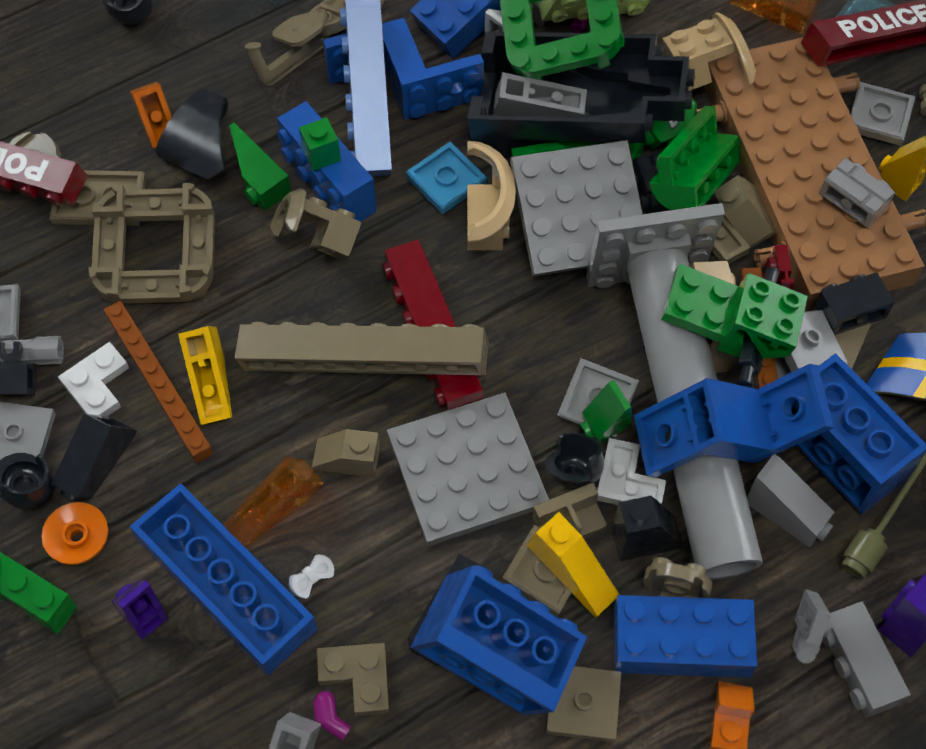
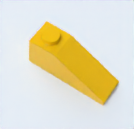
M926 136L900 147L893 156L888 154L879 165L878 169L881 170L880 176L882 180L887 182L891 190L895 192V195L904 201L922 184L926 175Z
M206 326L179 333L178 336L201 425L231 418L232 411L225 358L217 327Z
M559 512L542 526L527 543L531 551L595 618L619 595L582 535Z

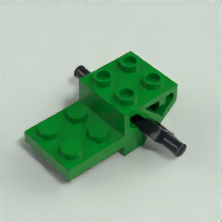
M679 263L673 276L661 320L717 341V350L739 358L742 371L738 385L751 388L754 374L760 373L763 358L789 357L797 347L808 296L776 284L779 272L778 269L773 267L766 269L764 279L747 273L741 284L736 286Z

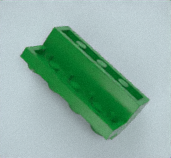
M704 106L663 152L658 155L656 162L658 173L649 182L650 188L658 202L670 210L704 206L740 162L739 135L717 133L716 107Z

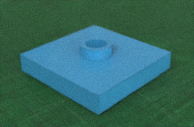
M448 142L406 171V178L442 215L467 198V184H487V177L451 142Z

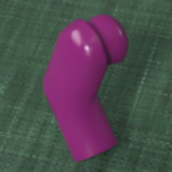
M323 691L318 693L313 702L315 721L321 723V728L343 741L351 725L337 717L335 696L331 692Z

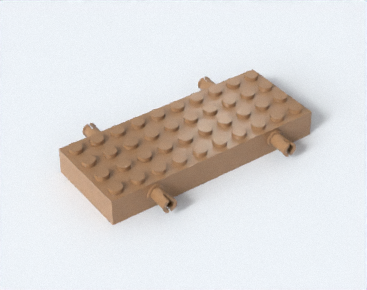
M802 37L750 49L749 52L756 69L754 82L751 85L744 78L737 53L708 62L712 82L704 85V88L712 106L716 107V122H720L724 133L739 135L740 162L738 165L744 179L756 186L776 231L770 237L773 245L787 244L792 268L789 279H794V291L808 296L804 311L808 312L816 310L815 304L824 287L833 283L839 285L849 282L853 277L860 274L867 276L877 272L888 291L915 285L924 268V264L908 231L926 228V215L921 216L926 211L919 209L918 211L900 215L892 200L887 210L867 228L819 194L825 178L845 158L852 163L861 164L866 169V172L875 179L882 180L840 94L859 90L860 79L857 77L858 74L854 72L833 78L827 66H817L801 44L804 38ZM696 109V115L701 109ZM774 246L754 250L755 263L760 261L756 265L758 268L766 266V260L768 257H771Z

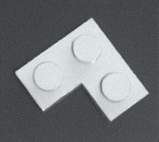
M108 342L59 375L58 378L86 414L107 417L121 406L105 385L129 369V366L115 347Z
M609 438L604 459V470L598 486L599 494L597 501L618 505L621 501L652 495L662 504L666 480L635 474L640 445Z

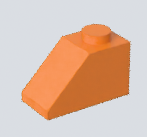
M157 82L130 91L140 120L153 148L157 147L163 130L172 118L161 86Z

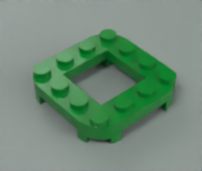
M500 0L506 53L515 74L517 73L519 76L543 81L542 76L595 63L601 69L610 65L609 60L618 53L621 47H624L625 40L621 28L617 0H586L591 32L537 46L532 17L533 3L544 0Z

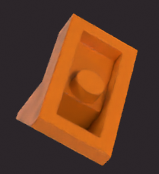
M718 681L710 749H747L749 723L755 709L752 687Z

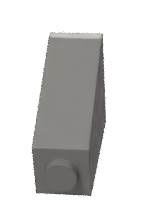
M773 454L754 480L747 496L749 506L809 548L816 539L823 542L833 528L829 521L834 511L780 457Z

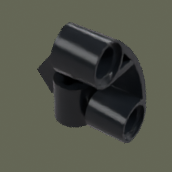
M200 89L190 96L174 113L163 130L156 147L157 156L208 180L223 173L225 166L221 145V120L227 112L228 99L206 89Z

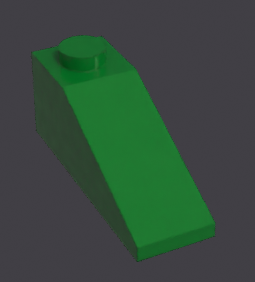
M232 123L229 126L245 187L244 195L252 205L257 204L263 211H266L291 192L289 176L235 123Z
M615 380L608 382L582 411L584 422L580 426L585 435L595 438L599 444L631 427V406Z

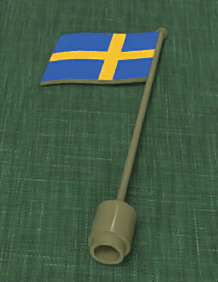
M904 333L898 335L867 382V385L876 394H890L926 401V333ZM926 452L875 530L868 528L867 531L859 530L842 555L844 560L841 563V567L852 576L863 580L867 574L871 575L888 549V546L884 543L885 537L881 533L926 465Z

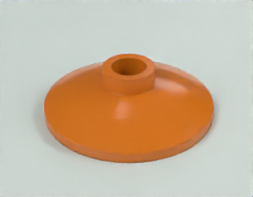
M74 502L63 505L48 517L43 526L42 543L44 549L52 559L62 564L78 565L90 561L101 552L107 542L109 529L106 518L98 508L88 503ZM83 534L82 539L76 542L73 541L75 535Z

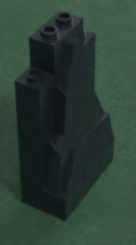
M485 32L481 51L485 70L480 96H472L467 116L472 141L489 145L504 158H509L510 151L513 148L554 141L619 142L628 140V143H646L647 132L653 131L654 121H685L686 109L692 108V91H688L689 87H694L695 69H690L689 56H662V46H657V34H623L625 40L624 47H621L618 53L609 60L610 65L599 69L598 64L595 63L542 76L543 81L586 89L587 95L583 117L493 115L496 90L502 72L513 75L518 74H515L508 60L504 32ZM535 32L536 46L585 33Z

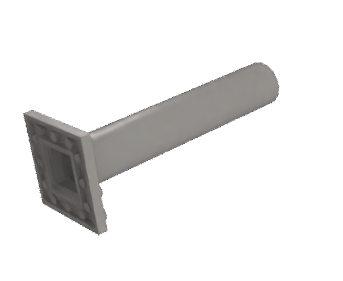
M722 203L597 221L589 267L586 273L588 287L597 286L598 288H607L614 283L621 282L631 285L657 403L705 378L718 380L708 338L663 321L661 318L673 276L679 263L691 267L693 262H708L725 216ZM669 427V430H668L667 434L665 435L667 442H668V441L670 440V438H671V428H670V427ZM704 454L673 469L694 563L706 568L705 576L710 578V580L724 579L751 572L762 566L763 561L738 460Z

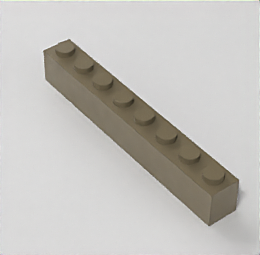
M252 322L251 325L240 324L235 360L243 371L486 375L489 340L484 327L473 324H466L462 327H448L444 324L418 327L409 323L402 324L401 326H387L381 323H373L370 326H357L353 323L328 326L319 322H314L310 325H297L292 322L268 325L263 322Z

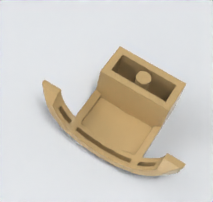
M718 12L713 14L712 20L701 21L696 26L674 31L671 35L662 38L666 56H689L690 69H695L694 87H689L688 91L712 82L708 62L734 52L737 53L745 80L749 85L754 82L756 69L741 32L730 18Z
M467 141V155L478 156L492 166V184H467L468 250H503V239H509V222L515 203L516 187L514 175L507 160L498 151L481 142Z

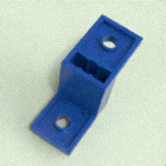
M401 18L382 24L385 75L404 120L419 118L428 113L470 103L472 96H480L484 80V61L481 54L426 69L405 19ZM346 34L323 40L327 76L330 84L344 82L343 65H348V54L342 55L341 37H347Z
M813 364L797 369L759 389L705 378L634 415L646 476L655 478L704 454L757 463L773 454H777L834 428L817 365ZM798 400L799 410L793 416L791 408L794 405V401ZM669 427H670V428H671V438H670V440L667 442V441H666V438H665V435L667 434V432H668V430H669Z

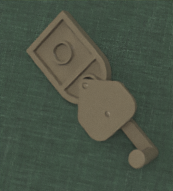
M324 0L310 12L293 16L276 27L272 32L274 39L294 47L268 66L260 51L261 43L251 42L246 44L244 48L248 52L250 61L260 81L267 86L275 84L323 49L324 39H328L331 34L346 29V26H340V8H345V0ZM380 0L381 6L385 0Z

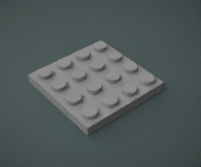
M628 140L515 156L510 159L532 277L588 268L597 221L642 215Z
M505 392L387 430L389 442L427 546L533 512V506L549 500Z

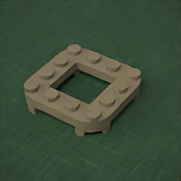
M183 183V188L137 190H125L122 184L112 186V191L105 194L98 203L94 202L92 207V214L94 216L92 267L88 268L90 278L104 300L114 303L121 300L123 304L188 302L207 295L214 277L215 212L210 199L205 193L196 189L194 184ZM184 220L182 265H180V270L124 271L127 222Z

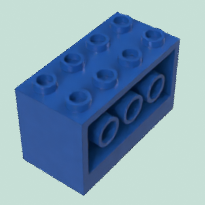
M835 353L818 366L834 428L803 441L796 446L863 515L910 477L926 452V443ZM798 400L794 401V405L791 408L793 416L799 410Z
M475 565L446 575L410 648L523 716L554 712L587 636L579 632L577 625L563 618L558 619L550 614V609L546 605L537 601H529L521 596L522 592L517 587L507 583L502 584L492 578V572L482 566Z

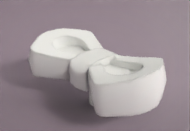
M315 555L310 566L302 570L303 573L289 577L291 592L299 598H308L312 584L321 578H331L334 576V565L331 559L324 555Z

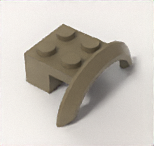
M299 188L288 193L283 198L271 220L269 228L271 235L278 237L284 222L287 229L291 232L297 231L301 218L316 223L318 226L310 248L335 258L349 257L362 222L355 220V214L341 208H338L337 211L326 208L327 203L315 197L306 199V191Z

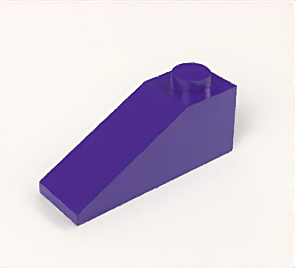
M137 580L133 584L125 585L117 592L116 598L111 601L117 612L141 640L169 619L146 580Z

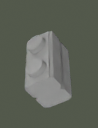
M845 158L825 178L819 194L869 228L887 210L895 192L891 190L887 182L877 180L868 174L861 164L852 163Z

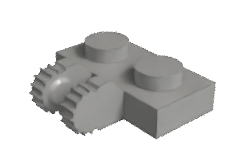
M805 589L794 619L797 629L793 637L792 649L800 662L808 664L817 658L816 654L820 650L823 636L827 637L829 635L833 619L819 594Z

